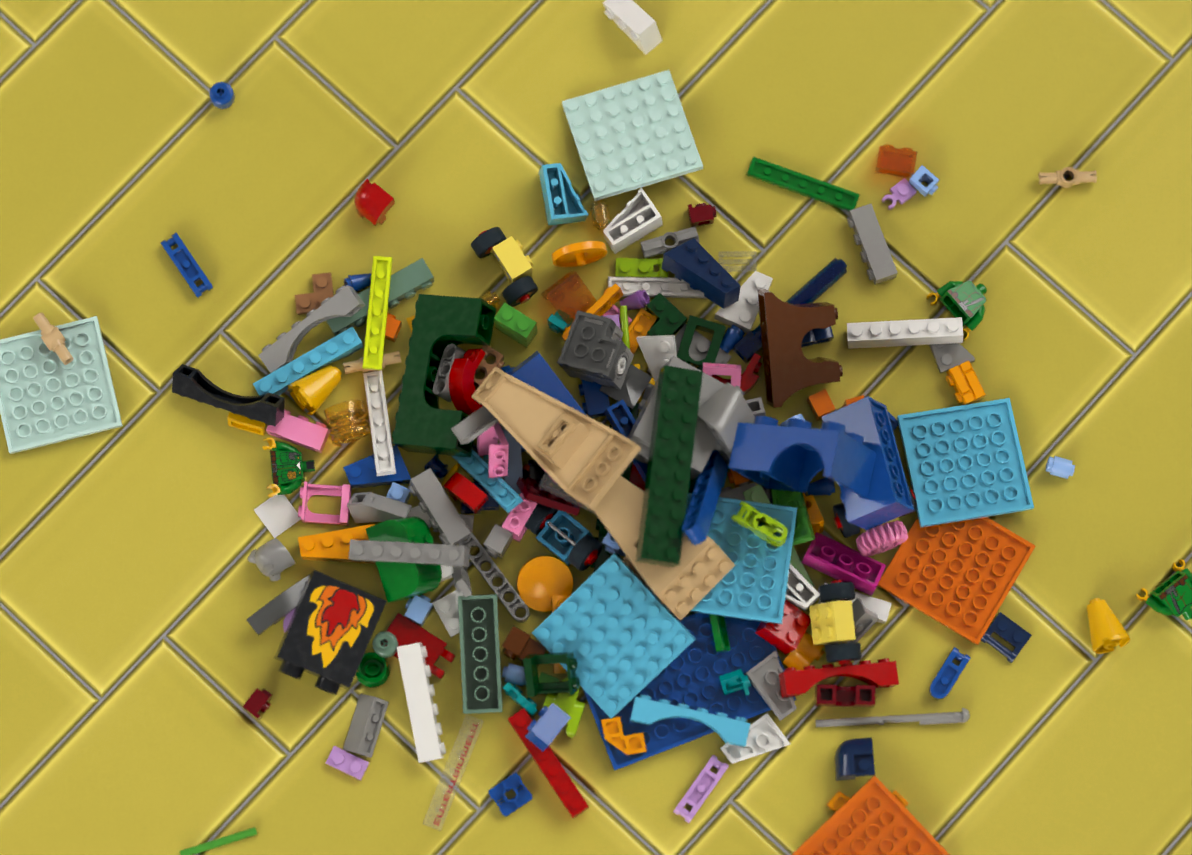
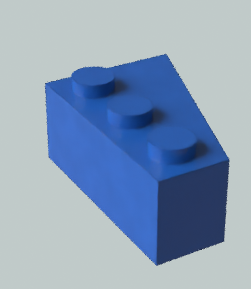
M397 445L393 446L396 474L377 477L374 454L343 467L352 489L392 485L393 482L409 484L411 477Z

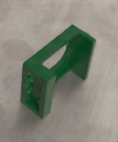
M690 315L677 358L702 371L703 362L715 363L726 326ZM695 329L714 334L708 354L701 361H695L689 355V348Z
M573 652L530 654L523 659L527 697H535L538 694L567 692L573 695L578 691L579 678L576 677L575 671L577 669V659L574 658ZM564 663L567 665L568 681L539 683L537 664Z

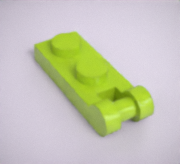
M616 258V277L669 278V272L662 269L663 258ZM654 266H659L658 272H654Z

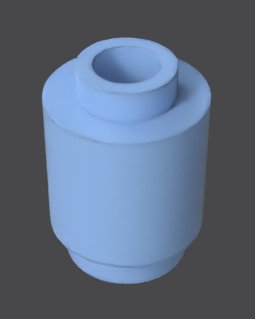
M1049 456L1045 471L1050 472V475L1068 479L1069 476H1073L1075 465H1072V460Z
M509 663L508 667L504 666L502 677L505 678L504 682L518 686L526 685L523 666Z

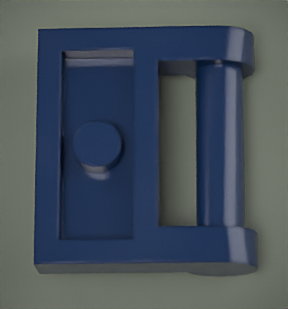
M1000 612L983 635L981 641L983 643L987 642L1012 663L1032 635ZM994 632L1015 649L1010 651L991 637V634Z

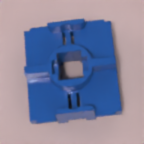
M516 772L488 790L489 795L494 799L500 808V812L505 817L533 799L532 794L527 790L519 774ZM513 789L516 796L508 800L505 794Z

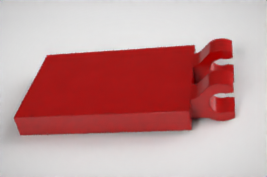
M400 613L396 615L387 629V632L395 635L399 646L419 642L426 646L428 657L425 658L426 665L430 666L431 674L439 679H442L445 672L434 666L438 658L441 656L452 663L456 657L445 649L447 643ZM396 652L393 656L399 659L398 652Z

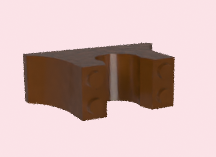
M766 289L757 290L767 404L773 408L782 407L792 394L805 387L840 382L843 370L839 362L824 357L808 359L804 356L801 348L802 339L808 331L815 328L824 329L836 324L835 319H838L837 308H834V305L828 302L810 304L788 303L778 299L771 291Z

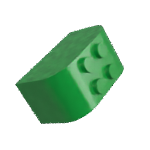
M416 516L386 520L366 528L369 541L434 544L428 525L423 519ZM376 562L388 603L414 598L416 595L420 596L421 594L431 592L438 587L441 581L442 571L440 565Z

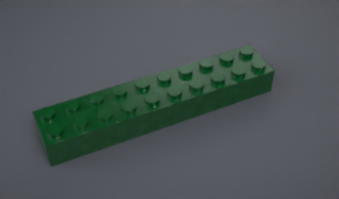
M667 365L660 369L636 562L667 567H676L680 563L683 538L682 525L686 514L703 371Z

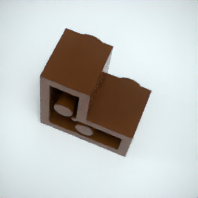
M515 626L512 627L502 645L504 655L513 661L515 658L522 661V666H524L523 659L527 655L546 654L547 649L541 643L532 639L529 634Z

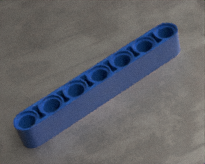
M718 450L712 451L702 473L697 477L682 525L683 532L693 545H698L707 538L728 469L727 463Z

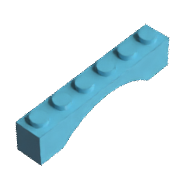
M352 326L253 383V386L259 395L272 393L280 396L288 389V385L362 349V341Z
M640 694V697H635L630 718L631 722L648 726L668 718L692 719L711 728L725 743L740 747L746 746L751 724L746 722V718L735 716V719L727 718L728 714L716 712V715L709 714L707 709L697 708L696 711L689 709V705L686 704L670 705L668 700L659 699L657 702L651 700L650 696Z

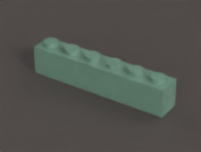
M423 258L391 275L388 303L390 309L399 305V301L404 298H412L420 289L426 290L433 285L432 283L435 282L434 276ZM370 287L358 294L366 306L352 317H338L326 321L335 336L352 326L360 327L367 322Z

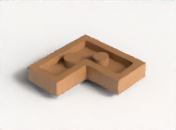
M331 272L312 274L314 293L295 295L297 315L307 314L313 309H318L322 306L321 302L334 296Z

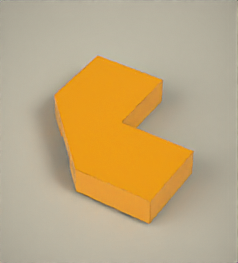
M620 716L601 720L604 740L626 755L647 752L643 732L624 736Z

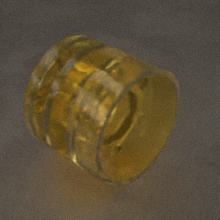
M362 400L338 403L324 410L327 424L336 425L329 429V433L333 435L331 437L333 444L354 442L371 433L370 427L366 426L368 425V420L358 419L366 413Z

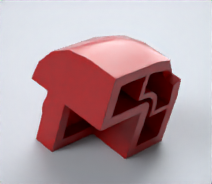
M368 179L364 181L355 194L354 202L358 214L361 218L365 217L374 225L377 223L382 225L386 220L385 214L395 204V200L375 182L371 184Z

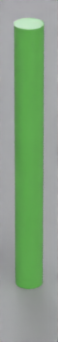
M256 827L181 850L180 855L198 854L257 835Z

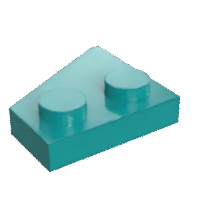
M509 682L503 687V691L512 700L534 717L538 709L535 708L537 704L532 699H526L522 695L523 692L516 685L512 686Z

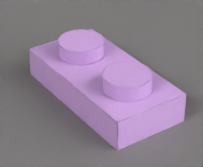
M334 746L326 764L358 780H362L369 762Z

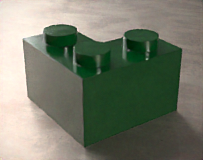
M661 293L646 306V311L657 318V323L647 332V336L676 335L684 324L687 323V317Z

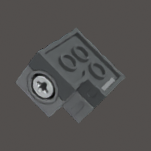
M577 310L575 320L568 333L569 336L565 341L562 354L557 363L570 377H577L581 380L596 382L600 385L612 386L621 390L634 356L624 342L620 340L623 336L622 330L610 318Z

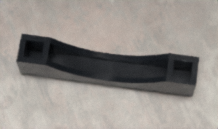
M183 364L173 372L172 392L182 397H188L198 402L266 423L267 425L276 426L284 418V397L272 393L252 397L232 394L213 384L199 369Z

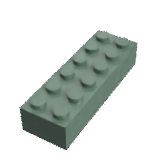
M497 594L458 596L463 714L503 712Z

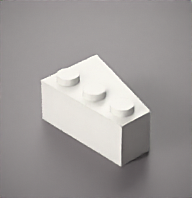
M605 0L603 2L606 16L610 20L613 19L617 26L630 37L645 55L662 42L656 21L633 0Z
M641 187L636 196L626 204L622 212L618 213L603 230L604 238L614 254L661 227L663 225L662 216Z
M755 271L740 287L739 300L724 309L720 308L715 314L714 319L729 326L735 325L743 332L749 334L759 313L757 290L766 289L769 291L773 278Z
M790 564L785 599L806 611L809 606L820 598V594Z

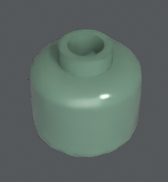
M387 631L378 633L372 642L375 653L383 658L395 655L397 647H399L395 635Z

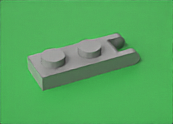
M453 566L454 573L452 576L455 580L453 583L459 593L462 592L465 597L471 595L472 590L468 571L464 567Z

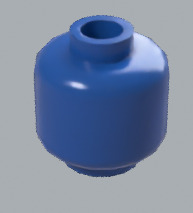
M218 82L210 89V100L215 107L226 109L234 103L235 94L229 84Z

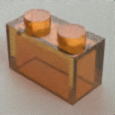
M889 144L880 146L875 172L911 178L915 170L917 152L907 147L902 149L894 148L893 145Z

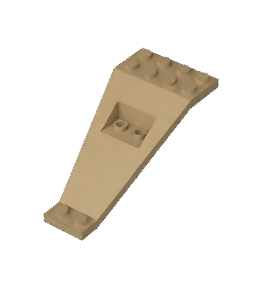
M496 366L471 396L476 402L490 411L569 496L592 511L642 449L638 444L615 430L516 379Z
M620 475L593 511L654 594L681 621L735 564L710 537L707 536L702 543L693 545L684 532L680 563L676 567L636 562L644 491Z

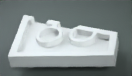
M675 335L638 336L636 338L655 382L659 376L660 369L673 356L677 357Z
M766 713L750 725L745 747L726 743L720 749L731 764L788 746L790 742L768 713Z

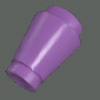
M637 290L621 300L620 306H627V310L645 308L650 303V299L645 290Z

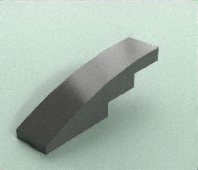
M310 574L246 619L258 635L262 634L273 624L278 623L296 608Z

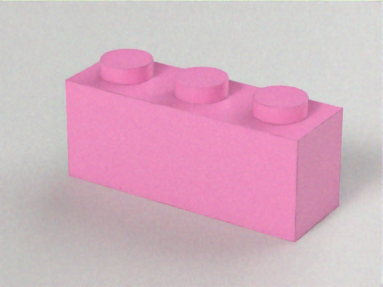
M285 409L284 418L276 426L268 425L266 429L269 435L321 454L330 433L329 429L326 428L327 425L320 422L315 424L308 422L309 419L301 415L294 417L290 415L291 412Z

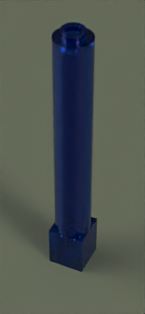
M834 258L786 302L793 304L813 303L847 273L846 263L842 259ZM760 325L734 345L733 350L745 363L752 359L754 353L758 354L762 350Z

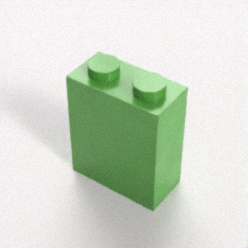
M505 302L494 317L497 330L528 348L537 334V322Z

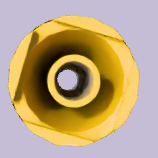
M328 365L289 384L288 389H292L290 395L302 410L306 408L309 411L307 414L313 415L341 381L342 373L336 366Z
M1100 598L1090 600V604L1087 605L1093 652L1104 654L1115 651L1114 647L1118 645L1121 648L1130 642L1129 635L1107 602Z

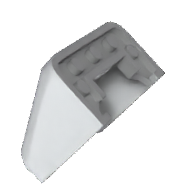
M730 383L723 386L698 409L697 417L698 420H703L707 423L706 428L713 433L724 452L721 456L728 466L738 423L754 424L755 420L754 414L743 397L744 392L739 386L734 387Z

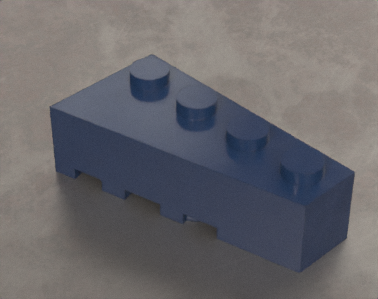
M694 238L664 253L663 270L675 274V278L680 281L683 279L695 291L703 292L704 297L724 309L739 300L741 285Z

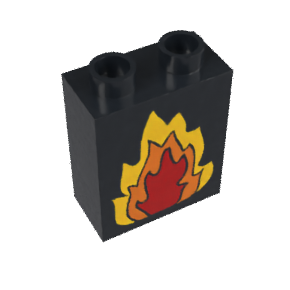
M314 570L309 576L274 657L282 661L279 671L299 680L304 671L318 677L315 687L333 695L337 694L339 687L344 689L350 688L387 601Z

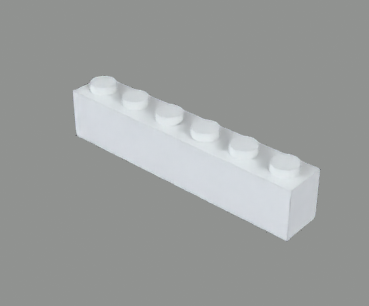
M962 317L847 323L848 349L963 343Z
M420 642L397 647L418 762L442 759L444 754H446L445 743L441 742L440 735L443 734L441 723H437L436 715H439L437 703L434 704L432 696H435L433 684L430 685L429 682L431 669L429 665H426L425 658L428 657L426 646H423Z

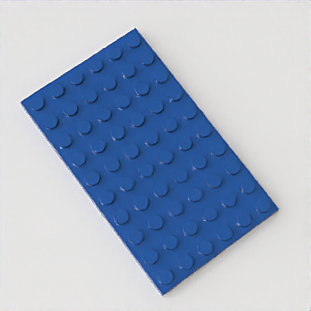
M695 613L683 618L680 622L696 639L635 697H640V694L647 695L653 701L658 702L659 699L670 701V705L686 704L689 705V709L697 711V708L709 710V714L716 715V712L728 714L727 718L735 719V716L746 719L755 717L771 709L754 686L751 684L748 687L749 695H745L743 689L724 695L719 676L739 669L742 670L744 675L774 651L777 652V649L755 633L761 621L724 616L730 651L716 652L710 615ZM777 652L778 661H779L780 666L782 667L783 671L785 672L784 667H783V665H782V662H781V660H780L779 654H778V652ZM583 689L614 771L714 732L708 726L686 718H668L657 721L649 726L631 722L634 697L614 717H621L624 736L643 732L647 752L626 755L604 740L601 720L610 717Z

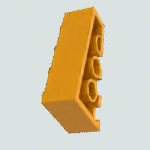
M375 524L298 537L301 557L303 560L376 564V562L353 561L349 559L350 540L369 541L366 528Z

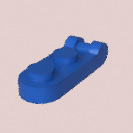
M956 647L952 649L930 685V694L936 699H942L948 695L971 658L967 654L963 655L958 652L959 649ZM954 658L960 661L959 666L952 663Z

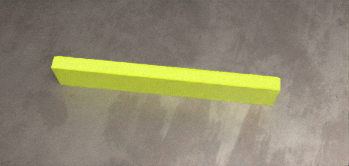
M373 256L363 369L382 370L392 257Z

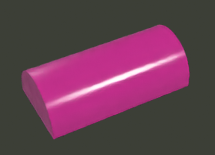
M818 532L815 533V539L812 540L802 560L803 564L836 580L853 582L855 589L869 596L873 595L886 567L885 564L868 556H862L860 552Z

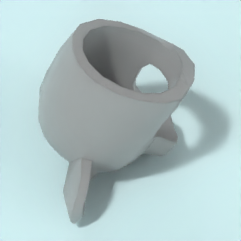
M277 538L251 551L248 556V561L255 563L260 572L269 577L271 581L280 580V573L296 563Z

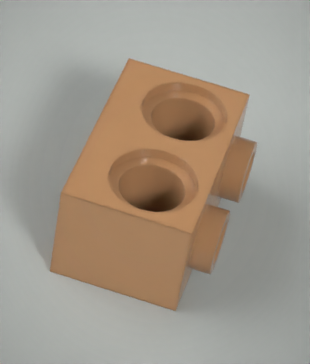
M483 345L481 348L486 354L475 371V374L477 372L485 373V377L481 380L474 377V385L477 387L482 384L495 366L501 370V367L505 364L503 362L504 355L487 345ZM493 356L496 358V361L493 364H488L485 361L486 358Z

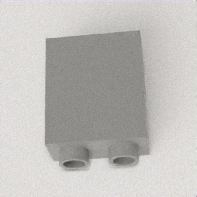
M675 356L665 364L667 366L700 371ZM704 372L699 408L725 386L724 383ZM659 376L627 437L642 448L634 458L645 464H648ZM698 419L690 473L691 481L702 473L717 443L713 433L707 430V423Z

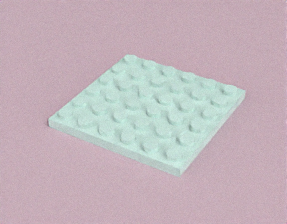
M669 70L562 101V106L594 201L703 169L699 152Z
M97 316L57 326L66 339V348L74 358L67 365L63 364L56 352L50 351L41 339V330L0 340V415L10 454L123 426Z

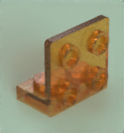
M570 271L541 293L545 300L551 302L567 324L575 320L577 310L586 312L597 301L575 271Z

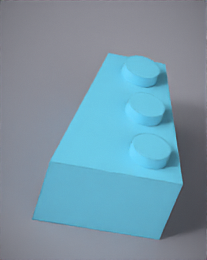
M561 163L542 165L539 170V177L548 226L585 221L589 214L582 206L580 198L575 193L571 185L572 183Z

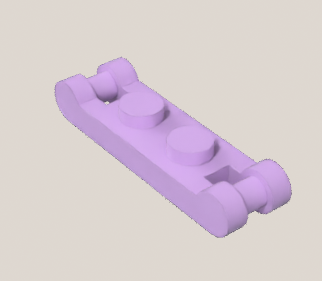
M714 754L673 811L676 815L680 814L688 823L693 819L729 767L725 762L723 764L717 760L718 757ZM712 766L719 770L717 774L710 771ZM686 803L693 807L690 812L684 808Z

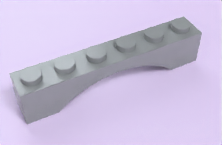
M342 286L337 289L336 294L332 298L328 297L321 302L322 306L309 311L304 320L294 323L289 332L280 334L276 338L277 341L272 345L268 344L262 349V353L258 356L270 373L293 361L299 343L312 328L332 318L352 317L366 306L353 287Z
M350 540L349 559L353 561L469 567L470 547L463 545Z

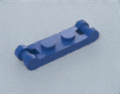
M177 233L173 234L169 240L161 242V245L197 298L202 296V293L207 289L211 290L214 288ZM175 244H177V245L179 246L178 248H176V249H174V250H172V249L170 248V247L174 246ZM201 279L203 284L197 287L195 282Z

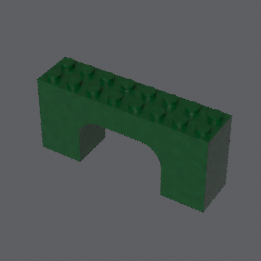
M419 294L415 304L416 314L412 321L413 330L412 336L409 339V353L405 360L406 369L402 377L403 386L402 392L399 395V408L395 415L396 425L392 433V443L408 452L471 458L474 440L461 445L451 430L452 427L469 415L463 411L440 409L438 403L439 396L433 393V385L443 351L447 345L452 343L455 345L474 344L490 346L496 308L482 298Z

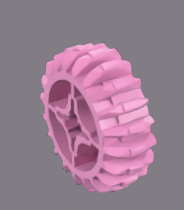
M901 521L885 523L859 535L856 539L857 548L862 556L880 554L896 548L898 545H902L908 539V532Z

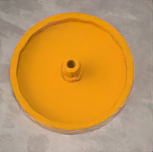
M584 241L564 246L552 254L553 264L557 267H577L596 262L607 255L606 244L600 241Z
M540 555L531 558L521 567L517 576V591L528 607L536 611L549 612L552 611V596L571 595L573 577L563 561L554 556Z

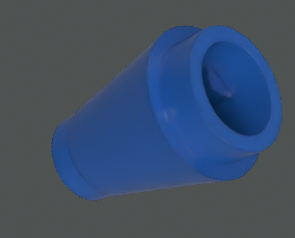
M371 273L348 275V278H344L345 287L351 286L358 292L370 286Z
M735 325L728 327L722 339L720 349L728 354L729 351L744 339L743 335L745 333Z
M825 477L810 483L807 489L808 496H831V493H836L834 480Z

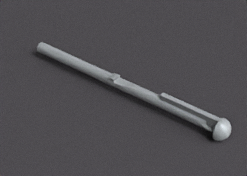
M962 708V712L815 720L816 728L906 722H920L919 725L965 723L969 720L970 713L966 708Z

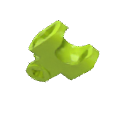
M740 502L741 508L736 515L731 517L733 521L748 528L755 535L775 547H781L786 542L788 530L783 524L767 514L760 513L746 502ZM777 532L780 533L782 536L775 537L773 533Z
M568 677L564 678L562 682L568 681ZM580 685L579 689H577L578 691L573 695H570V692L547 693L543 707H549L554 703L571 717L566 729V734L570 738L576 735L585 707L584 702L577 700Z

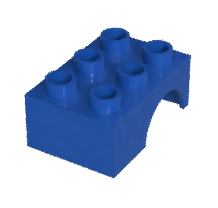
M755 416L754 424L738 423L728 468L766 489L806 493L811 480L818 472L824 469V477H829L858 494L860 498L868 497L877 453L863 445V436L845 432V425L833 421H823L821 429L811 428L812 423L808 421L790 418L787 426H777L778 421L776 419L766 416Z

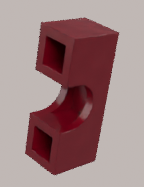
M817 684L815 686V706L874 707L875 685L846 687Z

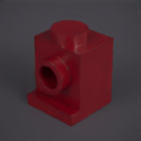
M700 203L692 208V204L688 205L687 210L691 227L713 224L714 217H717L715 206Z
M257 688L243 705V708L260 720L262 717L259 714L261 712L265 713L271 705L269 703L270 698L273 695L264 688L262 691Z

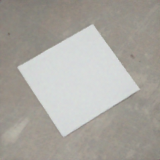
M275 495L254 509L274 539L301 520V517H298L297 511L285 495Z

